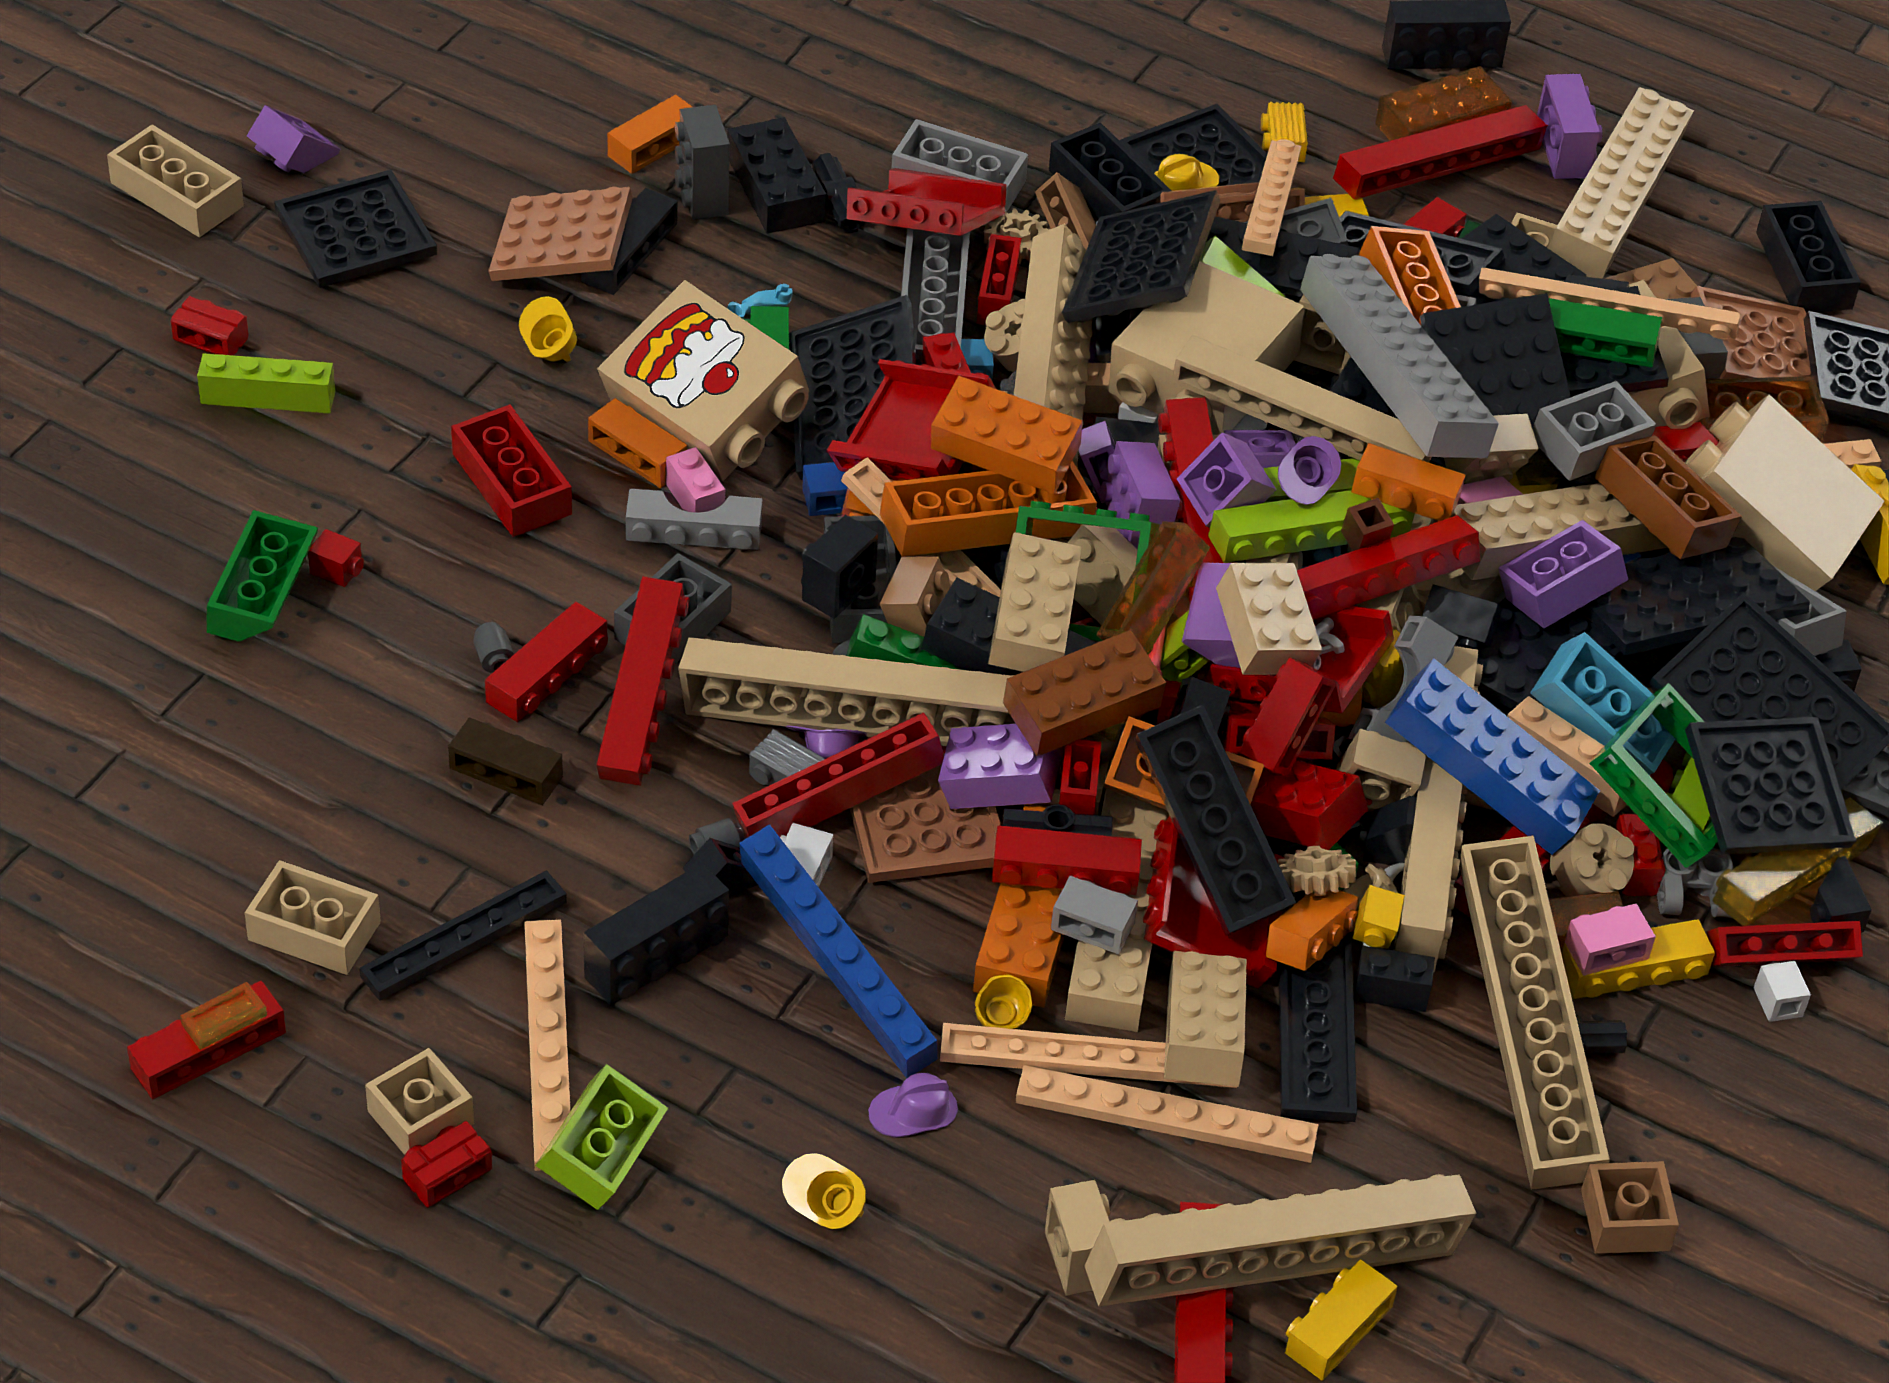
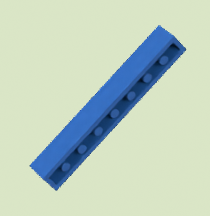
M769 824L740 842L742 865L903 1075L908 1078L938 1059L937 1039Z

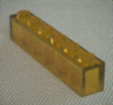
M1848 798L1844 802L1856 837V842L1851 848L1762 852L1754 857L1748 856L1740 866L1733 870L1727 869L1720 875L1716 882L1718 889L1712 902L1741 925L1748 926L1827 876L1839 856H1846L1849 862L1871 848L1883 822L1853 799Z

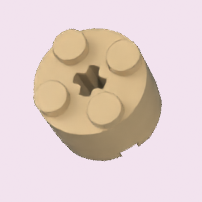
M1025 299L1008 304L999 311H993L986 318L985 344L1009 372L1016 373Z
M1590 824L1577 830L1570 840L1551 855L1550 870L1552 876L1556 875L1561 885L1559 889L1568 898L1581 903L1599 900L1623 889L1631 879L1634 868V845L1628 837H1624L1611 826Z

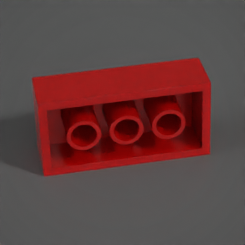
M510 404L451 426L452 452L454 457L512 537L572 515V486Z
M1240 754V755H1239V756H1241V757L1250 759L1249 757L1245 756L1244 754ZM1295 761L1288 776L1272 772L1264 767L1250 804L1264 835L1305 846H1320V848L1330 850L1368 811L1358 775L1301 761Z

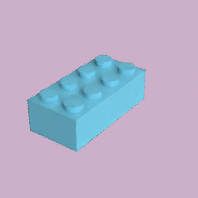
M1585 632L1560 646L1530 692L1546 708L1604 746L1647 698L1653 695L1652 692ZM1651 714L1623 747L1651 775L1658 768L1675 738Z

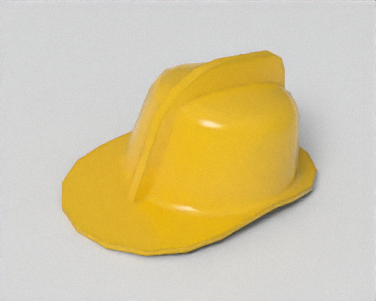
M1185 154L1169 155L1161 162L1158 171L1154 173L1172 191L1216 187L1219 184V175L1215 169L1199 162L1195 157Z
M549 296L531 301L524 308L519 319L520 333L530 352L535 357L544 358L552 362L562 359L566 362L571 361L569 354L576 346L577 336L564 306L557 299Z
M816 1153L805 1154L795 1159L786 1168L782 1179V1188L787 1203L819 1225L829 1229L844 1228L864 1214L863 1207L866 1202V1189L862 1180L846 1167L829 1157Z

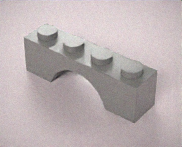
M629 490L626 510V540L759 550L762 525V498L729 496L721 506L707 512H688L673 506L666 499L663 491Z
M1409 615L1394 645L1404 667V678L1400 691L1385 706L1373 709L1362 708L1347 739L1352 741L1359 729L1377 732L1381 736L1399 742L1408 743V740L1386 724L1385 721L1412 679L1433 658L1443 666L1451 659L1458 636L1427 617Z

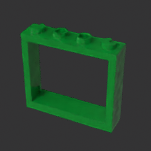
M1031 501L1030 507L1019 506L1016 533L1032 535L1034 519L1140 532L1127 631L1132 630L1142 647H1144L1160 524L1149 522L1150 515L1130 513L1129 519L1116 518L1117 511L1097 509L1096 515L1083 514L1084 507L1064 505L1063 511L1050 510L1051 503ZM1070 623L1068 629L1093 641H1103L1126 632Z
M1668 683L1647 698L1589 764L1681 864L1687 868L1708 854L1718 842L1713 823L1711 822L1701 832L1623 747L1627 740L1652 714L1693 758L1685 729L1689 723L1704 721Z

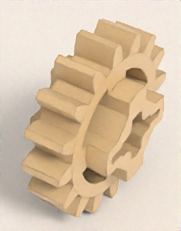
M1013 208L1012 213L1008 214L1005 211L1004 215L985 224L983 243L987 244L986 250L988 251L991 234L1022 238L1019 264H1021L1022 259H1027L1030 262L1032 239L1034 236L1050 230L1047 229L1048 222H1039V214L1031 217L1029 216V210H1025L1021 214L1018 213L1016 208Z
M1309 846L1306 851L1295 850V855L1285 854V859L1278 860V865L1292 892L1305 891L1307 895L1313 893L1314 896H1324L1329 890L1336 893L1339 887L1349 888V883H1355L1356 860L1351 859V854L1342 855V850L1329 851L1320 848V846Z

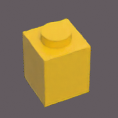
M1369 885L1360 902L1353 939L1362 941L1371 947L1388 949L1398 932L1405 895Z

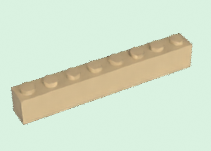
M1192 335L1176 357L1171 383L1304 438L1311 436L1324 438L1333 444L1338 452L1361 460L1368 443L1426 462H1430L1432 458L1425 455L1399 419Z

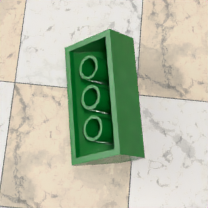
M253 510L207 604V633L240 642L272 629L318 533V527Z

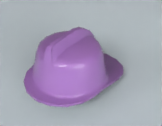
M1317 436L1305 437L1289 451L1278 467V479L1281 488L1289 498L1297 503L1304 505L1314 504L1324 496L1340 475L1341 460L1339 453L1333 444L1324 438Z
M786 726L788 729L803 732L807 748L824 758H829L858 744V739L867 736V733L858 730H817L798 726Z
M917 1073L909 1076L903 1081L901 1086L879 1093L872 1100L868 1109L869 1121L874 1129L883 1135L891 1137H905L929 1130H936L946 1127L954 1121L958 1112L957 1100L952 1092L949 1091L946 1080H941L929 1073Z

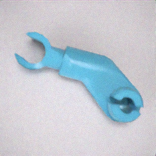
M780 284L774 290L754 293L743 300L742 304L730 302L727 309L744 319L745 314H751V306H787L791 301L793 291L792 288H789V285Z

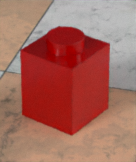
M328 529L322 532L308 552L310 574L342 587H346L353 577H357L364 565L361 543Z

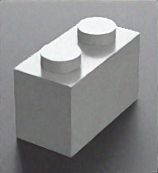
M1069 876L1053 907L1051 930L1119 954L1135 924L1138 900L1130 898L1123 893H1117L1094 885L1090 881Z

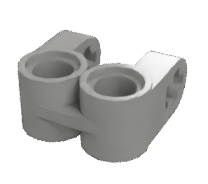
M1712 848L1708 854L1685 868L1669 849L1665 850L1662 859L1666 872L1660 882L1657 893L1660 914L1680 915L1683 908V893L1688 888H1693L1698 894L1710 898L1713 917H1734L1737 898L1733 863L1728 854L1722 855L1720 849Z

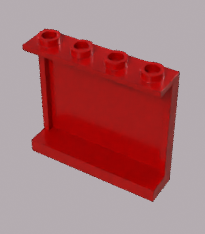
M893 168L889 170V185L885 191L878 192L848 188L847 219L962 236L1005 214L1007 184Z
M879 359L878 365L885 375L883 381L848 441L832 440L827 449L838 470L846 472L868 457L889 479L896 481L957 474L964 461L931 449V425L958 376L995 388L991 378L983 373H968L952 368L942 369L926 364L915 365L899 360Z
M1351 606L1313 620L1316 626L1323 618H1331L1334 621V627L1330 630L1329 634L1335 635L1344 644L1345 649L1344 652L1339 654L1331 651L1319 655L1321 657V666L1318 670L1338 681L1322 711L1342 714L1391 645L1394 635L1389 611ZM1217 664L1210 666L1214 685L1231 691L1229 697L1262 702L1270 694L1277 681V674L1243 675L1241 668Z
M1169 816L1166 820H1161L1154 832V839L1157 842L1156 850L1150 861V866L1153 867L1152 878L1146 891L1147 895H1149V904L1143 916V923L1146 924L1144 940L1172 952L1193 951L1199 954L1228 955L1247 959L1246 984L1258 989L1277 969V961L1267 958L1266 951L1270 924L1282 915V911L1226 936L1171 817ZM1276 853L1274 854L1277 863L1279 859H1285Z

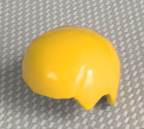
M1009 974L991 977L976 996L975 1013L977 1020L985 1027L1021 1028L1032 1010L1031 990L1022 979Z

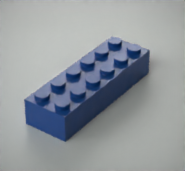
M1434 658L1412 679L1385 721L1386 724L1527 836H1534L1535 842L1551 855L1576 834L1600 792L1597 787Z

